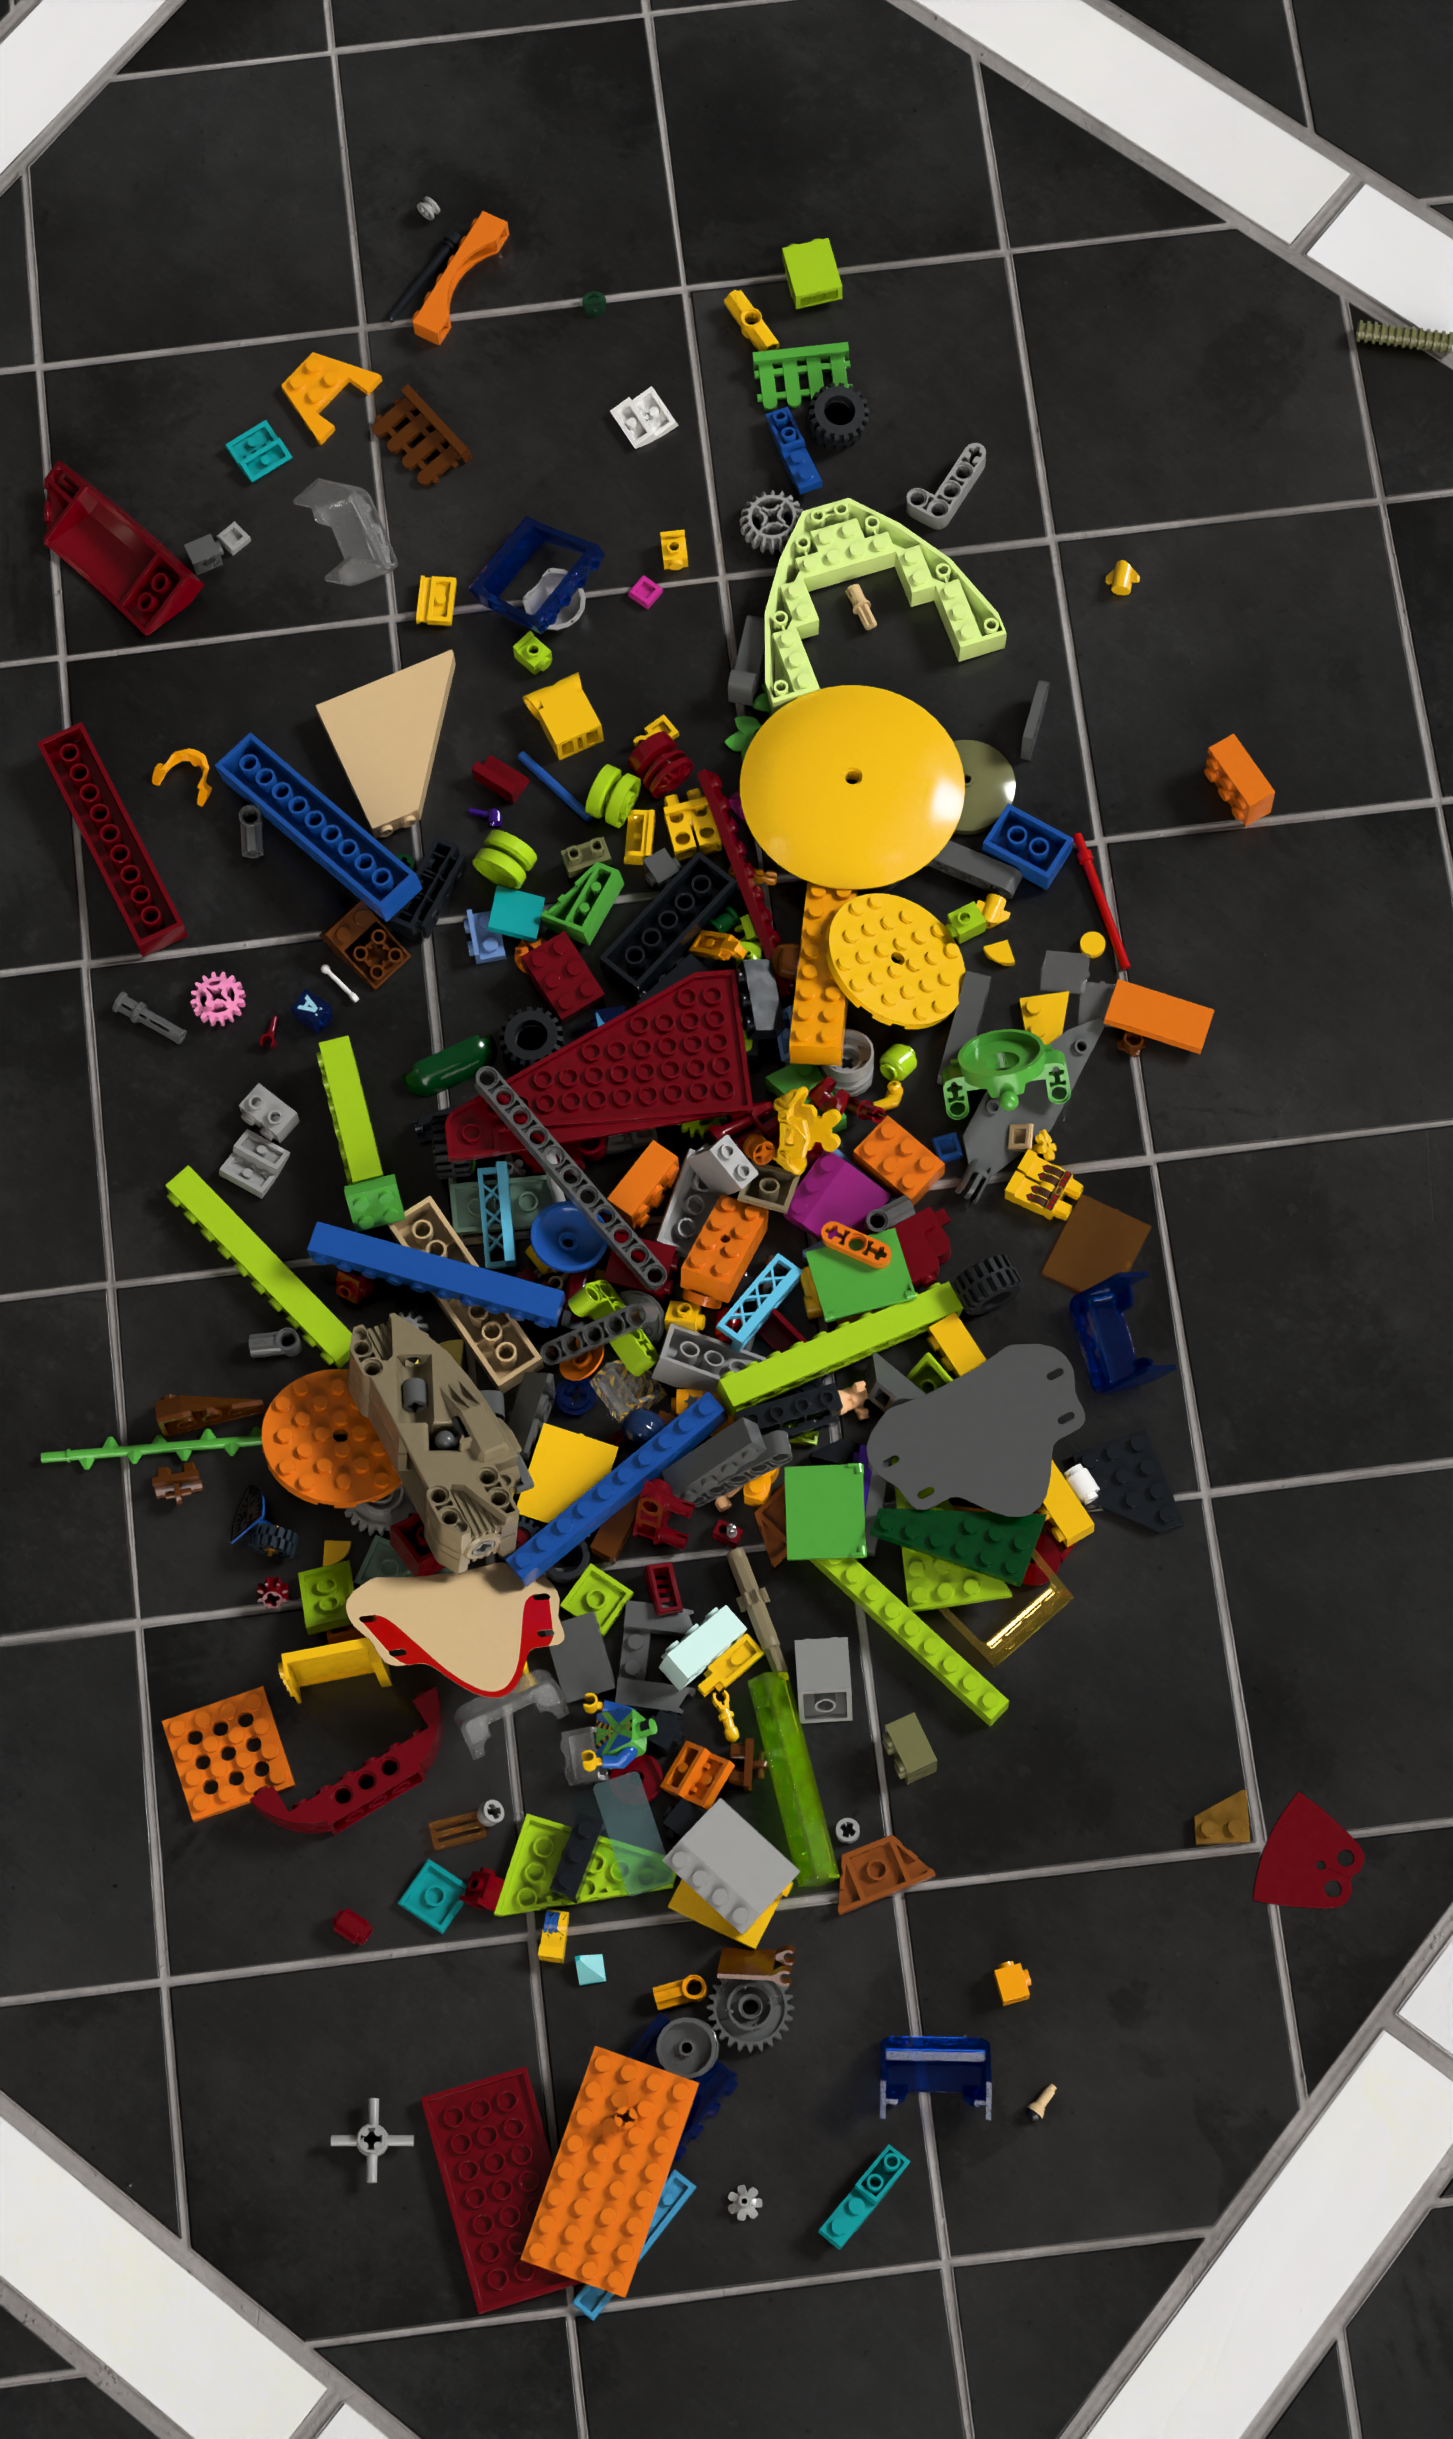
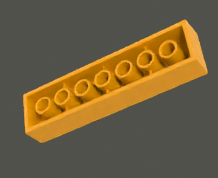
M807 883L801 935L802 947L797 971L789 1041L790 1063L842 1066L848 998L836 984L826 960L828 950L825 936L828 925L835 914L845 903L858 897V890L833 889Z

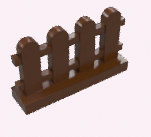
M407 384L401 389L404 398L401 401L397 398L394 401L395 406L383 417L380 414L375 417L377 422L373 425L372 431L378 438L385 437L387 434L392 437L387 443L391 453L398 454L402 450L407 453L402 459V463L407 470H413L417 466L421 468L417 475V480L422 486H429L432 483L437 485L440 482L438 477L451 466L454 469L459 466L457 461L460 458L467 464L473 456L462 441ZM414 410L419 413L416 417L412 414ZM407 417L410 422L396 433L393 429ZM430 426L434 429L431 433L427 430ZM420 434H423L425 438L411 449L408 445ZM445 442L449 445L447 449L442 446ZM437 450L440 455L426 465L423 461Z

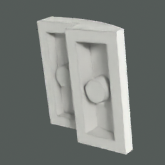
M652 386L633 400L628 397L610 410L635 449L653 442L679 426Z

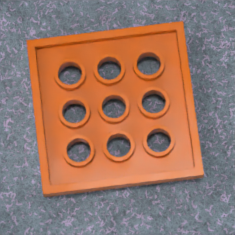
M263 1686L162 1721L194 1822L251 1803L250 1798L254 1797L253 1793L263 1786L270 1787L273 1785L277 1793L296 1787ZM244 1714H250L254 1718L253 1723L249 1727L239 1725V1719ZM219 1723L228 1725V1731L223 1736L214 1734V1728ZM196 1731L201 1732L203 1735L202 1741L197 1745L190 1744L188 1741L190 1734ZM251 1739H259L261 1741V1748L256 1752L247 1750V1744ZM228 1747L236 1750V1756L230 1761L222 1759V1752ZM202 1756H207L211 1760L209 1767L204 1770L198 1769L196 1767L197 1760ZM261 1763L269 1765V1772L263 1777L255 1774V1768ZM235 1772H240L244 1775L243 1782L237 1786L230 1784V1776ZM209 1781H215L218 1783L217 1792L211 1795L204 1792L205 1784Z

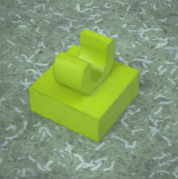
M750 914L741 917L742 925H738L734 929L739 934L745 932L744 938L739 941L760 942Z

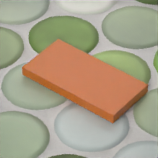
M1118 979L1103 1023L1201 1054L1214 1009Z

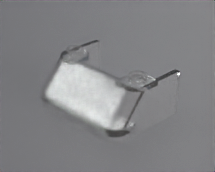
M317 478L293 500L295 505L311 508L314 519L319 524L330 526L345 560L324 577L327 582L355 586L388 574L398 566L397 558L373 500L363 488Z

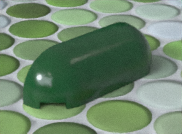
M490 1034L480 1039L479 1035L472 1036L413 1064L414 1070L408 1075L403 1074L401 1080L404 1086L417 1096H434L475 1077L480 1068L484 1066L491 1067L497 1057L495 1040Z

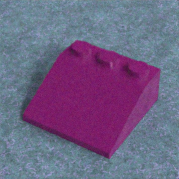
M823 1150L795 1190L787 1214L783 1213L786 1220L819 1241H822V1227L831 1221L838 1222L866 1235L864 1219L872 1210L886 1205L892 1196L848 1162L832 1152ZM878 1216L870 1218L871 1225H873ZM836 1230L832 1233L827 1232L829 1239H832L834 1236L838 1237Z

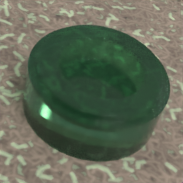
M589 292L582 300L583 310L590 316H599L606 310V298L600 292Z

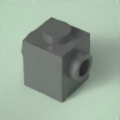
M665 848L643 859L646 872L644 876L651 887L655 886L659 893L682 870L678 860L675 857L671 858Z

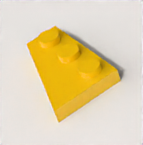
M1069 991L1019 998L1024 1031L1037 1035L1044 1045L1050 1044L1062 1035Z

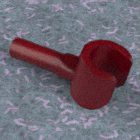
M272 1016L268 1032L260 1038L262 1047H264L267 1039H272L271 1049H274L277 1045L274 1038L278 1021L277 1016Z

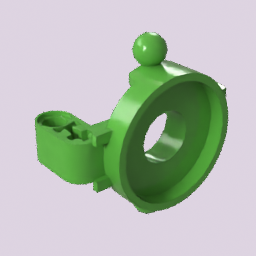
M995 1030L972 1038L962 1046L958 1053V1059H951V1066L946 1067L941 1074L946 1112L950 1118L955 1120L963 1119L968 1115L969 1102L967 1091L987 1089L992 1098H999L998 1103L1001 1109L1005 1111H1012L1017 1108L1019 1104L1017 1095L1024 1093L1025 1085L1030 1081L1045 1079L1048 1097L1052 1103L1063 1104L1071 1097L1065 1055L1061 1051L1053 1050L1052 1044L1044 1045L1037 1035L1024 1030ZM1053 1067H1058V1071L1053 1072ZM956 1082L957 1087L952 1088L951 1083Z

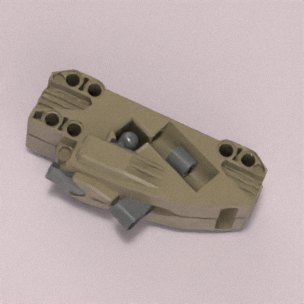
M395 1313L389 1314L387 1326L383 1323L380 1324V1327L374 1326V1329H366L363 1324L354 1327L349 1347L348 1391L361 1415L369 1418L424 1524L423 1535L436 1561L459 1574L467 1571L470 1559L474 1562L478 1558L482 1559L484 1556H490L491 1552L492 1554L497 1552L502 1557L515 1552L520 1512L513 1500L514 1493L519 1494L534 1488V1482L519 1453L522 1451L521 1446L513 1431L504 1422L503 1393L496 1390H478L466 1372L444 1348L419 1328ZM417 1357L419 1358L418 1364H414L407 1359Z

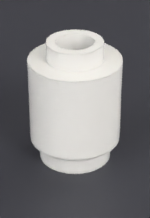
M1078 1464L1063 1474L1080 1503L1084 1502L1086 1505L1098 1498L1097 1492L1100 1488L1087 1468H1083L1081 1464Z

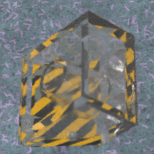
M621 1359L606 1363L589 1382L597 1396L601 1398L618 1423L623 1422L624 1418L632 1410L639 1408L649 1409L668 1395L659 1382L651 1378L652 1373L649 1369L640 1377H636L629 1372Z

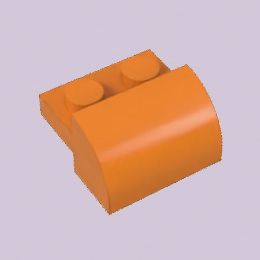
M686 1740L660 1787L676 1799L681 1800L683 1797L693 1806L708 1811L735 1765L730 1760L712 1754L706 1748Z

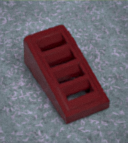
M672 1562L646 1565L643 1574L656 1615L682 1613L683 1607ZM664 1576L665 1579L656 1580L655 1577ZM667 1584L668 1588H657V1586ZM667 1593L671 1595V1597L660 1598L659 1596L660 1594ZM673 1602L674 1604L673 1607L662 1608L661 1603Z

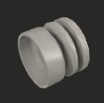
M845 1029L842 1066L821 1065L822 1076L824 1078L830 1076L836 1081V1086L832 1091L834 1095L841 1089H845L850 1094V1097L858 1096L866 1092L872 1085L874 1078V1049L872 1042L859 1031Z

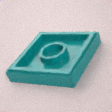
M428 1859L398 1902V1905L443 1935L464 1904V1902L459 1900V1897L465 1894L467 1884Z

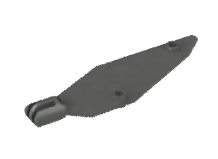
M1100 1018L1071 1028L1050 1043L1053 1050L1061 1051L1065 1055L1070 1090L1074 1087L1105 1027L1104 1021ZM1078 1043L1082 1046V1051L1078 1050ZM1053 1067V1072L1058 1071V1067ZM1045 1079L1026 1083L1024 1093L1017 1095L1019 1104L1012 1111L1001 1109L998 1103L999 1098H992L988 1091L985 1092L962 1136L968 1166L955 1193L960 1194L963 1191L962 1197L969 1199L972 1196L971 1202L977 1204L990 1178L1023 1153L1008 1150L1010 1124H1034L1032 1145L1036 1143L1035 1136L1039 1134L1040 1130L1045 1129L1047 1133L1051 1131L1065 1103L1055 1104L1049 1100Z

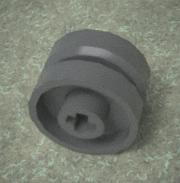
M683 2017L671 2021L662 2029L657 2039L656 2052L660 2064L666 2071L691 2079L704 2075L714 2066L719 2054V2042L715 2031L708 2023L698 2018ZM684 2043H690L692 2045V2051L690 2053L683 2052V2050L685 2049L683 2047Z

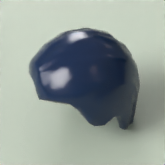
M639 1408L632 1410L623 1420L621 1426L622 1436L630 1445L642 1447L665 1427V1420L648 1409Z

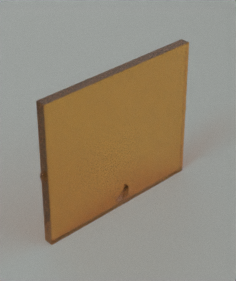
M1081 1194L1042 1274L1074 1289L1076 1292H1081L1112 1307L1152 1226L1128 1216L1118 1209H1113Z

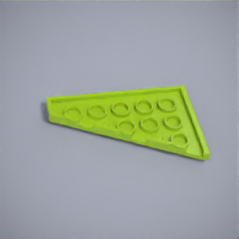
M899 1457L891 1458L892 1465L899 1461ZM895 1486L897 1509H916ZM928 1487L917 1494L918 1498L924 1499L933 1494L934 1488ZM948 1499L926 1509L956 1511ZM902 1547L908 1608L912 1612L1012 1597L1011 1590L1001 1580Z

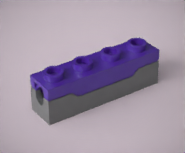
M860 1445V1451L854 1452L853 1463L864 1464L863 1482L867 1556L875 1557L878 1538L871 1536L870 1530L879 1508L884 1507L888 1481L880 1477L872 1468L867 1456V1445ZM892 1457L883 1461L882 1465L885 1468L890 1467Z

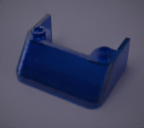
M1148 1271L1119 1272L1075 1295L1070 1301V1314L1093 1390L1098 1394H1109L1148 1384L1177 1370L1176 1364L1155 1366L1153 1360L1148 1357L1137 1359L1123 1313L1130 1309L1134 1303L1132 1285L1149 1276Z
M890 2036L884 2038L881 2041L880 2118L886 2119V2104H901L907 2099L908 2092L962 2093L963 2100L974 2107L985 2105V2120H991L992 2072L990 2043L983 2038Z

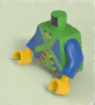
M594 1693L585 1694V1700L594 1703L591 1705L583 1704L584 1710L589 1714L595 1713L597 1710H601V1713L597 1714L596 1754L592 1750L582 1752L583 1768L588 1772L595 1770L597 1766L610 1770L624 1769L636 1757L646 1752L647 1736L657 1733L656 1722L652 1718L646 1720L632 1707L607 1700L599 1702Z

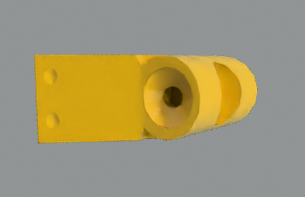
M579 672L559 680L552 686L538 689L523 696V701L529 711L540 721L559 761L604 741L602 725L582 690Z

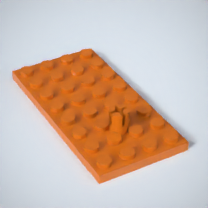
M595 2046L520 2260L626 2298L700 2083Z

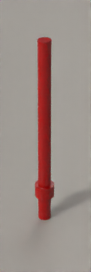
M1076 833L1072 836L1078 851L1076 856L1079 864L1084 867L1121 970H1127L1131 968L1092 863L1094 860L1091 850L1087 849L1082 833Z

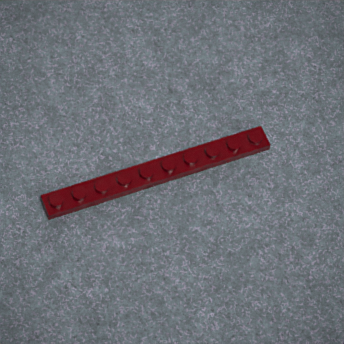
M704 769L697 773L765 957L766 959H773L774 949L781 944V939L771 925L773 918L762 901L764 899L763 891L759 885H756L754 880L756 873L745 856L747 849L745 844L739 840L737 834L739 832L738 825L730 816V803L721 792L722 782L717 774ZM774 971L780 997L787 1001L794 1000L796 982L780 977Z

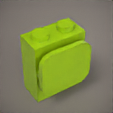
M829 238L814 239L807 243L791 244L782 248V261L786 280L796 309L842 299V283Z

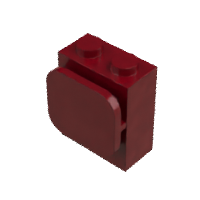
M616 1233L614 1239L618 1243L627 1242L626 1235ZM641 1239L667 1271L666 1281L657 1291L647 1290L611 1249L603 1280L610 1283L615 1291L639 1290L650 1294L660 1302L665 1301L666 1294L671 1295L674 1280H671V1275L673 1271L678 1270L680 1256H677L675 1246ZM631 1253V1259L634 1262L641 1263L644 1261L641 1253ZM653 1271L647 1274L651 1282L658 1283L661 1281V1277L657 1272Z

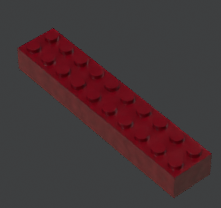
M80 722L37 742L41 755L142 957L188 937L184 924L83 723Z

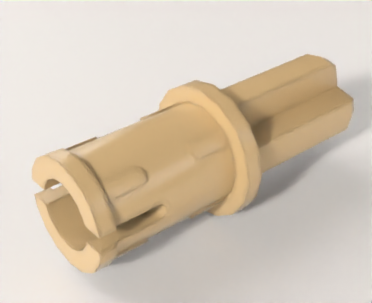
M859 584L849 586L845 592L852 603L853 613L858 614L865 630L875 628L877 622L870 610V601L866 600Z

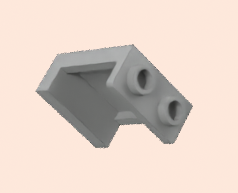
M729 1135L723 1136L714 1145L703 1144L686 1159L717 1199H719L721 1194L728 1196L742 1190L758 1175V1171Z

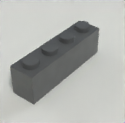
M741 1417L663 1470L664 1480L671 1486L674 1496L693 1502L699 1495L708 1489L714 1488L726 1477L735 1474L739 1468L757 1459L760 1454L767 1450L758 1424Z

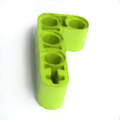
M605 1280L587 1283L568 1300L569 1307L574 1314L579 1317L591 1315L594 1321L626 1307L611 1284ZM618 1319V1326L622 1329V1321ZM642 1329L610 1342L626 1368L636 1377H640L657 1363L659 1355Z

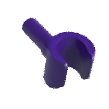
M495 808L489 811L469 809V814L488 818L489 826L500 827L502 825V815Z

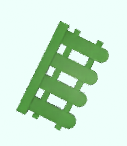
M848 342L752 352L753 369H759V371H754L755 379L760 378L762 393L757 394L758 402H763L765 410L774 411L777 408V400L786 399L787 405L792 409H796L801 405V397L810 396L812 400L813 395L816 392L819 393L820 388L824 386L822 371L831 370L832 381L835 383V386H838L839 383H845L844 387L849 388L850 385L853 386V384H848L846 369L850 368V360L845 361L849 359ZM807 373L809 389L800 390L798 374ZM784 376L785 391L776 392L774 377Z

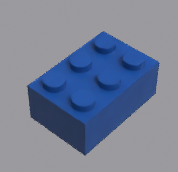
M1008 803L984 840L982 854L1018 869L1025 879L1048 890L1072 852L1073 838Z

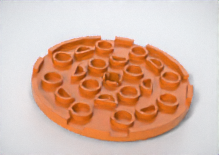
M349 1369L322 1370L295 1380L274 1398L263 1420L261 1444L269 1470L286 1490L302 1500L315 1505L322 1503L334 1505V1508L356 1507V1504L369 1501L372 1503L392 1493L402 1484L369 1418L361 1415L348 1391ZM334 1434H346L347 1440L338 1442L333 1437Z

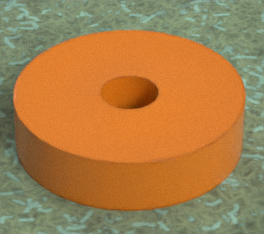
M683 1288L681 1295L683 1299L713 1309H721L723 1301Z

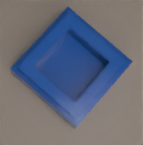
M956 1132L931 1139L936 1156L944 1163L963 1158L964 1154Z

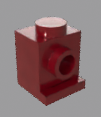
M481 1867L479 1872H471L465 1894L460 1895L459 1900L477 1909L495 1911L505 1880L495 1876L496 1871Z

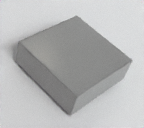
M235 521L216 536L217 540L233 556L251 542L250 536Z

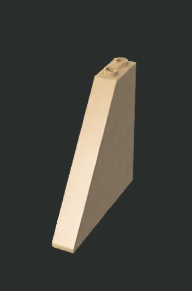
M452 649L315 705L318 717L375 839L387 837L402 827L409 828L421 819L456 665Z

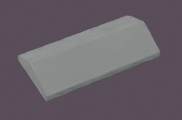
M691 1148L688 1149L655 1239V1242L675 1246L677 1256L687 1258L718 1200L686 1161L695 1152Z

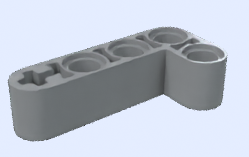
M979 443L969 444L935 495L921 488L911 489L906 496L907 514L932 529L941 530L945 528L985 468L986 449ZM964 475L967 476V478L961 479L958 476ZM947 494H953V495H955V496H954V497H947L946 495H947ZM913 502H921L922 504L914 505ZM934 513H942L943 515L935 516Z

